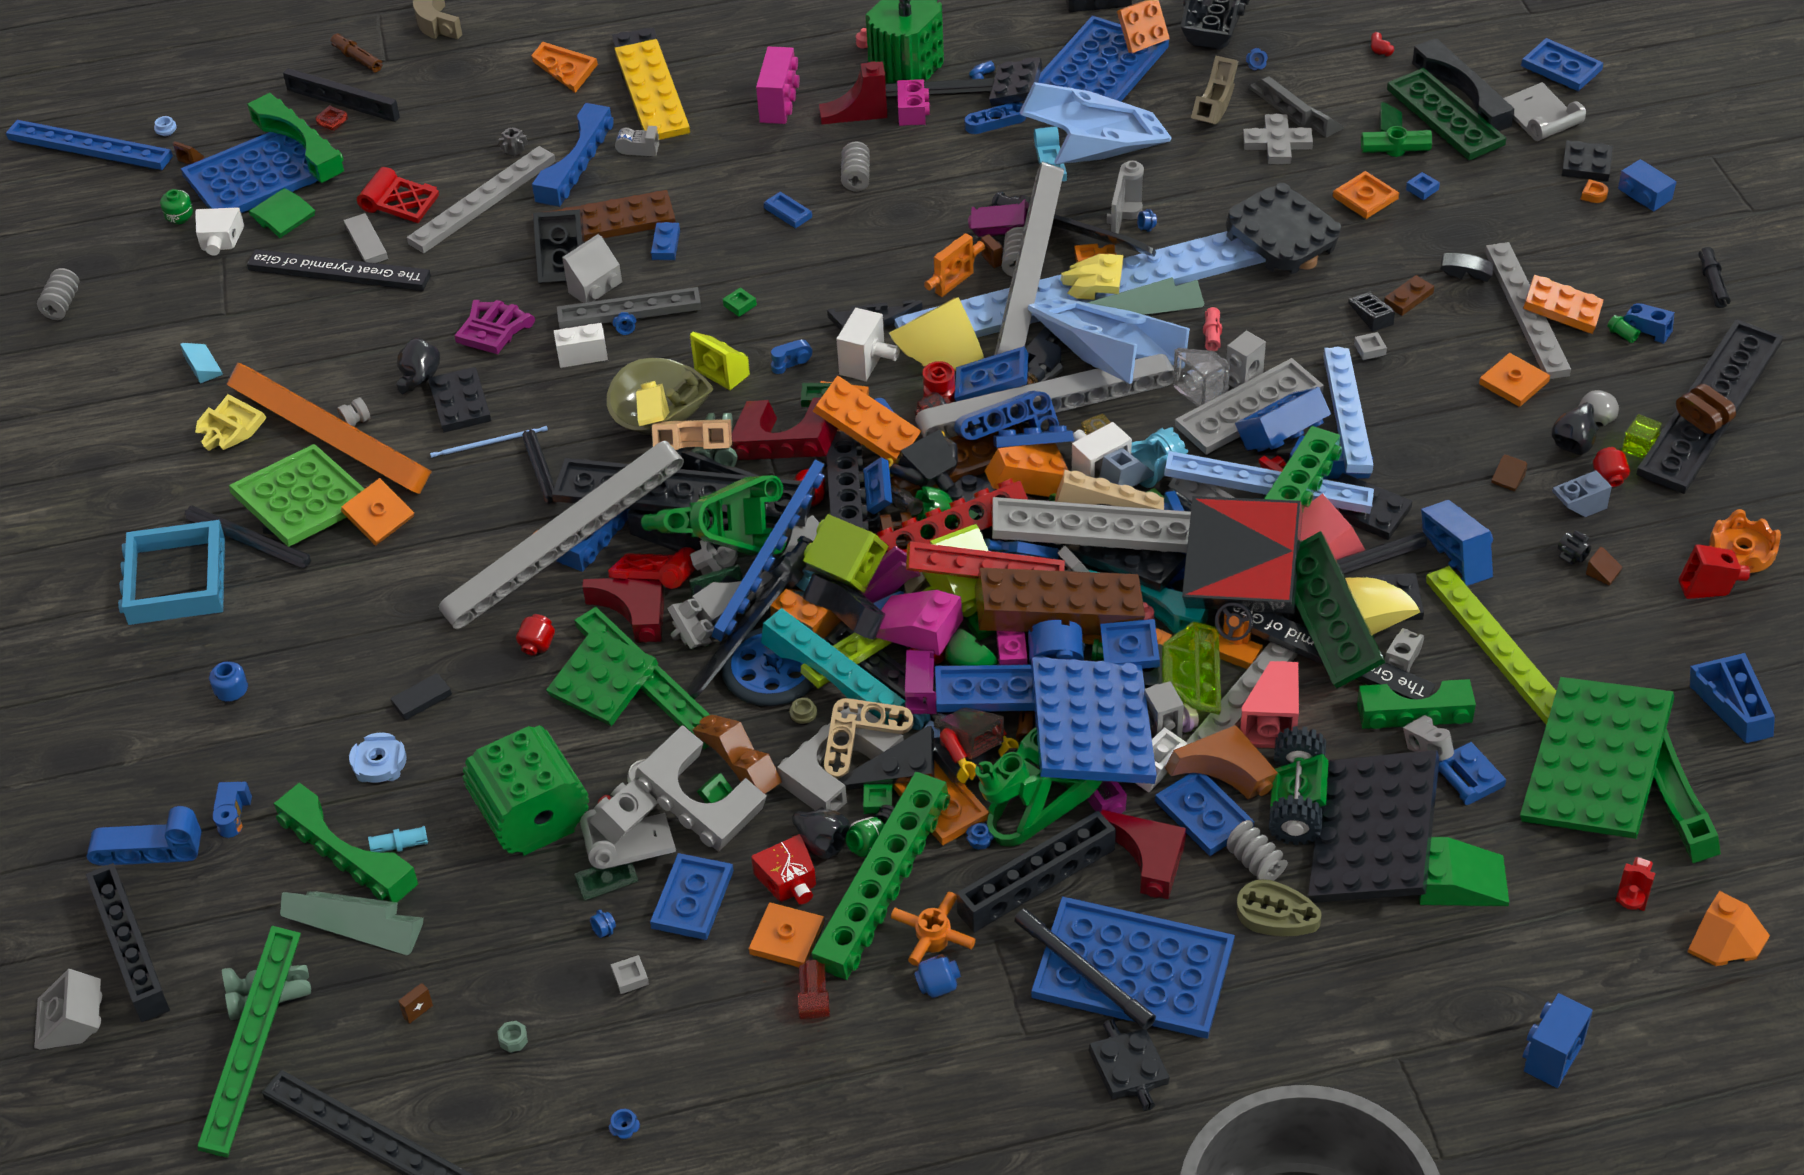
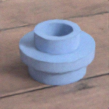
M169 116L159 117L154 125L155 132L162 136L171 135L177 128L175 121Z

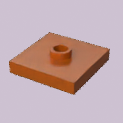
M1364 171L1333 191V198L1367 219L1399 199V192Z
M1509 353L1480 377L1479 384L1520 407L1549 382L1550 375Z
M380 478L341 506V511L375 546L414 517V512Z
M769 902L750 944L749 954L805 969L825 923L824 916Z

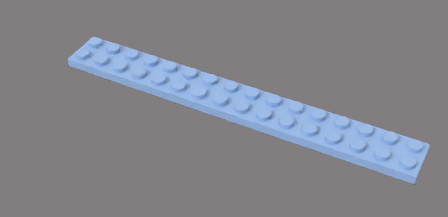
M1226 231L1155 250V257L1141 253L1123 258L1119 293L1173 277L1175 285L1263 263L1266 262V259L1239 238L1230 241L1226 236ZM1061 275L1039 280L1034 303L1056 297L1085 303L1094 300L1077 299L1067 294L1072 286L1063 285ZM1010 288L961 300L977 338L1000 332ZM1096 293L1095 300L1114 294ZM937 307L900 316L895 319L894 325L897 329ZM1032 314L1030 324L1039 322V320Z

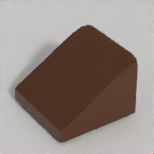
M176 141L173 142L178 161L190 165L204 159V156L193 147Z
M1504 454L1491 483L1516 491L1525 477L1527 462Z
M1600 546L1588 562L1586 575L1610 586L1623 567L1606 549Z

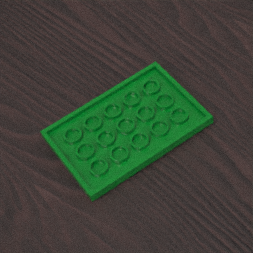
M1560 677L1521 810V821L1637 839L1674 701L1673 691Z

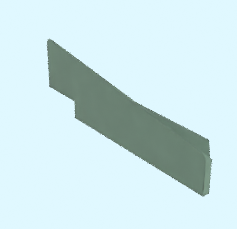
M1173 277L1087 302L1128 310L1142 315L1204 306L1198 280L1175 286Z
M318 891L307 892L306 895L283 892L281 897L280 914L282 917L404 955H409L412 952L423 925L424 918L395 915L397 914V902Z

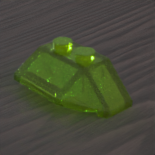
M1192 622L1162 645L1163 683L1169 681L1172 683L1184 705L1220 715L1219 632L1216 627Z

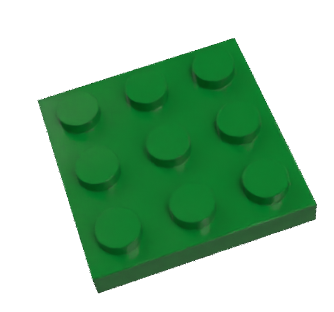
M593 628L546 691L549 696L612 727L658 665L655 657Z

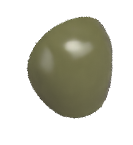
M665 358L638 359L623 367L613 378L607 392V408L615 422L621 426L643 435H652V424L654 423L643 426L638 424L636 391L642 389L641 384L655 381L656 385L663 384L670 411L663 421H686L706 401L713 391V387L695 369L677 361Z

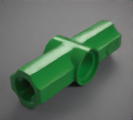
M1393 126L1387 132L1361 133L1362 153L1386 152L1390 156L1399 157L1404 155L1405 151H1430L1432 149L1431 130L1407 131L1401 126Z

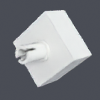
M855 308L837 337L839 375L867 381L880 357L896 361L899 357L900 349L897 345L884 343L883 314Z
M1114 422L1089 435H1086L1082 430H1077L1073 433L1074 441H1071L1072 471H1079L1086 476L1097 479L1100 478L1104 456L1121 448L1131 454L1132 439Z

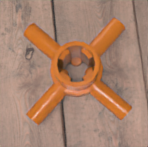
M947 892L938 909L928 908L922 911L919 917L898 908L893 909L891 919L916 929V936L919 942L908 958L912 965L918 966L926 951L939 952L947 946L948 941L969 949L974 947L975 938L951 929L947 915L957 900V895L953 892Z

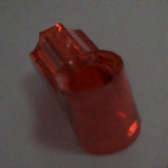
M808 960L799 966V1018L830 1017L828 990L826 991L825 964L819 963L817 960Z

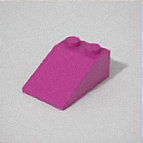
M939 590L893 595L881 610L886 615L876 637L922 651H934V654L940 656L963 621L961 596Z

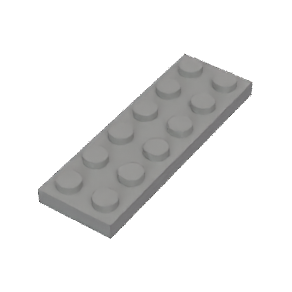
M1291 358L1176 418L1175 427L1207 455L1240 437L1235 422L1292 392L1320 387L1323 393L1324 385Z

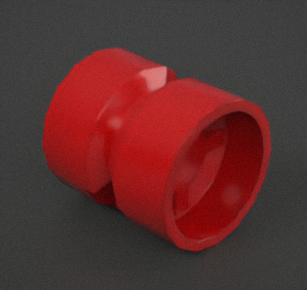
M935 361L926 365L923 369L924 398L929 400L926 403L930 402L933 407L940 406V396L938 394L934 395L935 393L933 392L939 393L947 404L953 403L955 401V372L952 365L943 361Z

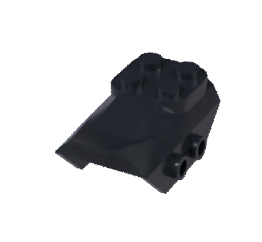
M1184 0L1183 6L1185 9L1181 29L1186 36V40L1193 46H1206L1217 50L1223 49L1229 44L1240 16H1244L1246 5H1249L1250 0Z

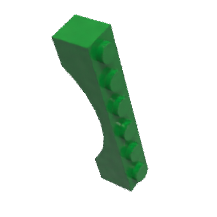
M268 93L247 104L252 122L262 131L286 135L303 145L306 149L305 157L309 173L319 182L323 183L344 172L342 164L344 158L338 149L335 150L328 140L321 138L315 129H311L304 119L297 117L291 108L288 109L281 99H277L271 93Z
M1666 728L1653 780L1692 863H1696L1721 854L1719 836L1708 813L1698 801L1685 776Z
M301 783L295 785L274 803L278 814L276 819L283 828L292 829L302 842L306 843L308 841L312 844L319 855L329 857L340 871L344 872L346 870L360 886L365 884L371 889L377 899L398 902L418 885L414 867L397 854L362 850L347 844L334 835L324 822V815L318 796Z

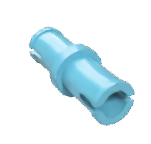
M425 826L400 832L399 829L393 830L394 833L368 837L370 851L379 853L396 849L397 852L403 851L402 848L428 844Z

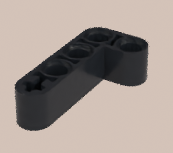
M818 573L812 574L803 595V599L831 610L851 630L871 640H875L886 615L860 591Z

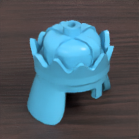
M1162 427L1157 432L1151 434L1146 440L1132 442L1131 455L1154 472L1153 477L1139 483L1146 488L1153 487L1164 477L1169 451L1183 454L1188 453L1184 442L1179 438L1178 434L1173 432V427L1165 430Z

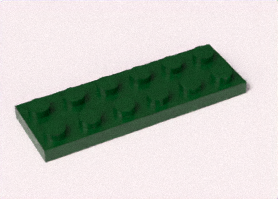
M1419 69L1387 83V90L1466 159H1474L1506 145V137L1426 69Z
M1320 531L1301 541L1296 558L1297 585L1295 603L1333 685L1339 688L1386 662L1325 535Z

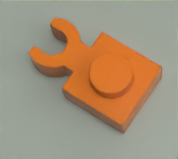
M1098 244L1074 246L1076 263L1098 254L1117 255L1115 253V245L1113 244L1105 245L1103 248H1099Z

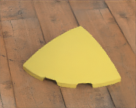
M959 297L889 332L898 348L908 357H912L922 363V366L935 361H943L952 365L954 371H956L958 366L984 359L974 329Z
M1368 577L1345 578L1372 635L1420 613L1416 603L1407 593L1386 581Z

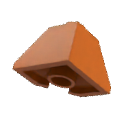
M1719 891L1708 908L1688 949V953L1714 966L1726 965L1728 961L1744 959V961L1756 960L1770 935L1747 904Z

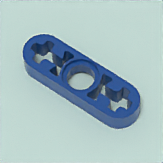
M1009 103L970 113L965 117V130L970 134H979L1021 123L1026 120V116L1019 113L1023 103Z

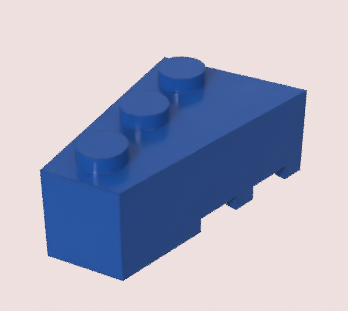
M1745 653L1690 666V687L1745 743L1774 737L1775 716Z

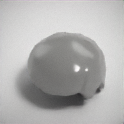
M1601 390L1588 392L1578 405L1580 406L1586 402L1593 404L1595 423L1602 422L1603 426L1614 421L1619 413V405L1616 398L1610 393Z

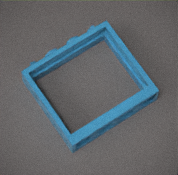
M219 520L126 532V543L122 544L125 562H121V572L124 580L120 581V591L123 597L119 600L118 605L120 613L125 614L128 625L223 612L225 536ZM208 543L207 590L135 600L138 553Z

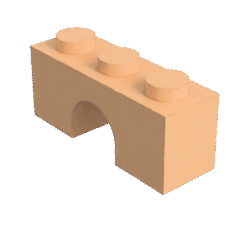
M731 419L655 422L652 424L653 447L662 441H668L675 450L684 447H704V449L730 448L732 445Z

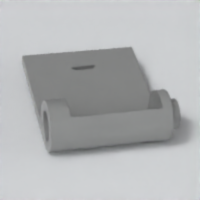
M1543 82L1503 98L1514 108L1513 119L1536 141L1584 122L1586 116V109L1582 104L1574 101L1566 107Z
M1137 161L1125 162L1120 167L1111 214L1107 213V224H1111V232L1119 234L1122 219H1137L1139 212L1142 211L1144 167Z
M594 809L587 811L580 820L588 858L591 865L596 868L604 869L676 852L665 813L645 817L614 845L590 822L591 818L597 813Z

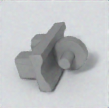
M701 540L702 549L690 554L693 566L697 570L701 569L702 575L708 584L717 579L722 581L726 575L728 576L725 572L726 567L735 564L738 557L737 552L723 546L716 550L711 543Z
M688 599L683 603L672 604L667 608L674 620L672 623L675 630L671 633L672 639H682L684 644H688L690 649L698 646L705 647L712 642L709 637L713 633L714 627L707 619L699 621L697 614L702 610V606L698 599Z

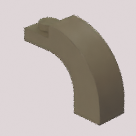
M413 0L417 25L424 34L434 39L440 34L459 39L462 36L459 17L440 12L445 7L444 0Z
M1215 56L1206 91L1202 97L1196 96L1191 115L1192 119L1217 124L1221 120L1235 86L1233 82L1239 61Z

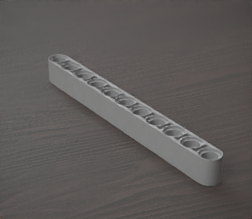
M1043 161L1036 174L994 355L1025 346L1032 313L1028 310V305L1035 302L1064 174L1063 168Z
M1157 354L1135 360L1131 384L1097 368L924 409L916 415L915 421L919 430H921L923 438L938 429L945 433V437L951 438L958 436L954 430V425L961 416L1028 391L1035 390L1047 393L1052 400L1056 413L1165 387L1176 380L1177 373L1166 355ZM1036 396L1033 400L1035 409L1041 405V398L1039 396ZM1016 404L1010 409L1012 417H1015L1019 411ZM991 413L987 417L988 425L994 424L996 417L994 413ZM968 423L965 432H969V428L979 426V424L973 425Z
M668 441L656 444L444 598L439 604V610L453 628L460 629L466 626L676 473L684 463L683 458Z

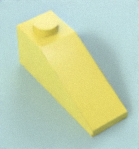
M655 381L641 384L642 389L636 391L639 426L663 421L670 412L663 384L656 385Z

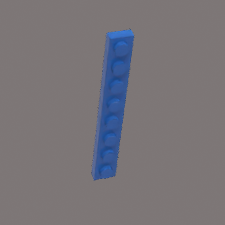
M16 120L6 132L8 140L159 170H163L173 157L171 149Z
M814 460L714 626L713 638L722 641L725 634L730 636L737 624V621L734 620L738 612L741 614L745 612L750 602L747 597L751 591L756 593L763 580L760 578L762 572L770 570L775 561L773 557L776 549L781 551L788 539L785 536L788 529L793 530L800 519V516L797 515L799 510L807 508L812 499V495H810L813 487L818 489L825 477V475L821 474L824 467L823 463Z

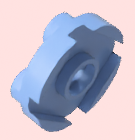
M389 733L370 734L364 737V742L358 746L356 743L352 747L349 760L358 781L378 783L387 780L394 781L400 777V771L404 768L407 757L403 743L397 741L395 736ZM377 755H382L383 757L382 759L377 761L371 760L376 759Z

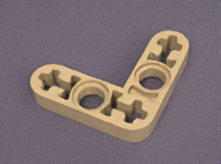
M848 698L838 700L832 711L824 759L825 771L836 779L849 772L856 728L904 734L913 726L911 711L906 707ZM844 706H848L850 712L858 713V707L862 708L861 721H856L857 715L848 714L847 718H842V714L838 710L841 711L844 709ZM871 709L878 710L881 714L880 720L876 723H870L865 718L866 713ZM885 711L890 712L889 718L896 719L899 717V714H903L905 720L909 721L903 722L902 726H897V721L888 719L889 725H884L886 720ZM844 732L849 736V741L843 746L836 745L833 741L834 735ZM836 752L841 753L840 761L841 765L844 766V768H839L838 772H834L833 767L829 766V764L835 763Z

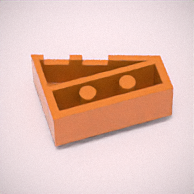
M1056 443L998 448L985 469V473L993 489H999L998 483L1012 478L1014 483L1021 481L1025 493L1049 497L1051 494L1057 493L1064 470H1068Z

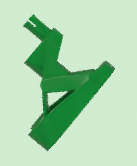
M773 475L745 477L710 495L700 497L697 502L689 503V507L665 509L653 515L646 514L641 519V525L646 531L659 530L661 533H691V537H699L704 542L714 543L748 555H758L773 528H766L764 502L778 501L783 494V485L781 480ZM722 505H727L729 531L723 530ZM705 508L710 510L713 517L712 525L708 530L706 529L710 524V516ZM785 543V545L783 546V548H782L781 551H779V550L776 549V551L774 552V554H779V553H781V552L785 549L786 543Z
M1036 727L1021 741L1017 752L1004 754L994 765L988 761L980 762L979 765L982 771L978 766L975 768L976 775L980 780L979 789L984 799L991 803L987 819L988 830L993 835V839L1003 846L1014 847L1024 843L1089 798L1102 783L1099 780L1041 777L1040 770L1030 764L1032 762L1040 768ZM1052 781H1057L1068 788V790L1043 810ZM1019 795L1026 809L1017 832L1010 835L998 833L996 825L1011 798Z

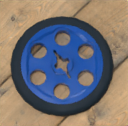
M763 628L750 631L721 668L722 679L727 688L737 698L757 706L773 707L786 705L802 698L815 686L803 674L796 679L788 676L792 672L801 673V665L803 663L781 658L772 650L767 649L761 643ZM746 654H753L756 656L754 659L749 661L742 659V657ZM752 674L756 676L755 679L751 681H744L743 679H741L744 675ZM770 683H776L779 685V687L775 690H768L765 688L766 685Z

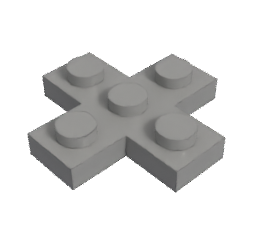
M1265 114V128L1243 129L1244 150H1267L1268 164H1291V150L1312 149L1313 146L1311 128H1289L1287 114Z

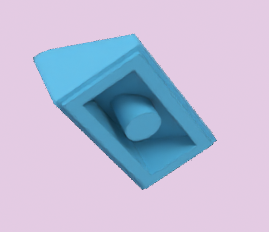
M180 344L185 359L200 383L223 375L205 344Z

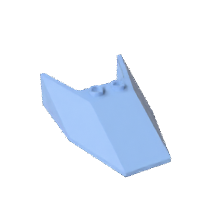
M1034 82L1019 112L1023 116L1057 126L1067 132L1068 135L1054 161L1055 164L1101 160L1170 142L1171 136L1153 112L1085 90Z
M1058 297L1028 305V310L1083 361L1129 384L1133 381L1135 358L1140 359L1164 354L1172 365L1185 366L1190 328L1128 310Z

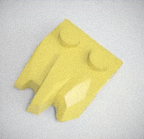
M1098 254L1071 265L1069 271L1061 273L1062 284L1072 286L1067 294L1077 299L1095 300L1096 293L1119 294L1123 255Z
M227 394L215 410L208 408L199 418L195 433L206 434L201 442L208 451L217 446L224 450L252 437L267 417L263 412Z

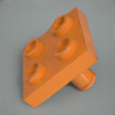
M1144 0L1117 10L1129 53H1134L1170 39L1159 0Z

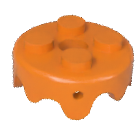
M1738 509L1729 518L1716 522L1711 533L1709 546L1734 551L1739 564L1748 565L1750 573L1765 570L1776 559L1781 533L1780 530L1772 531L1768 522L1763 518L1758 521L1748 520L1745 511ZM1745 545V546H1747V547H1749V548H1748V549H1743V548H1740L1739 546Z

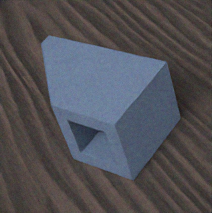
M1123 448L1103 457L1100 478L1107 479L1110 483L1133 487L1154 476V472Z
M1596 470L1553 487L1552 492L1567 508L1587 517L1607 509L1612 486Z

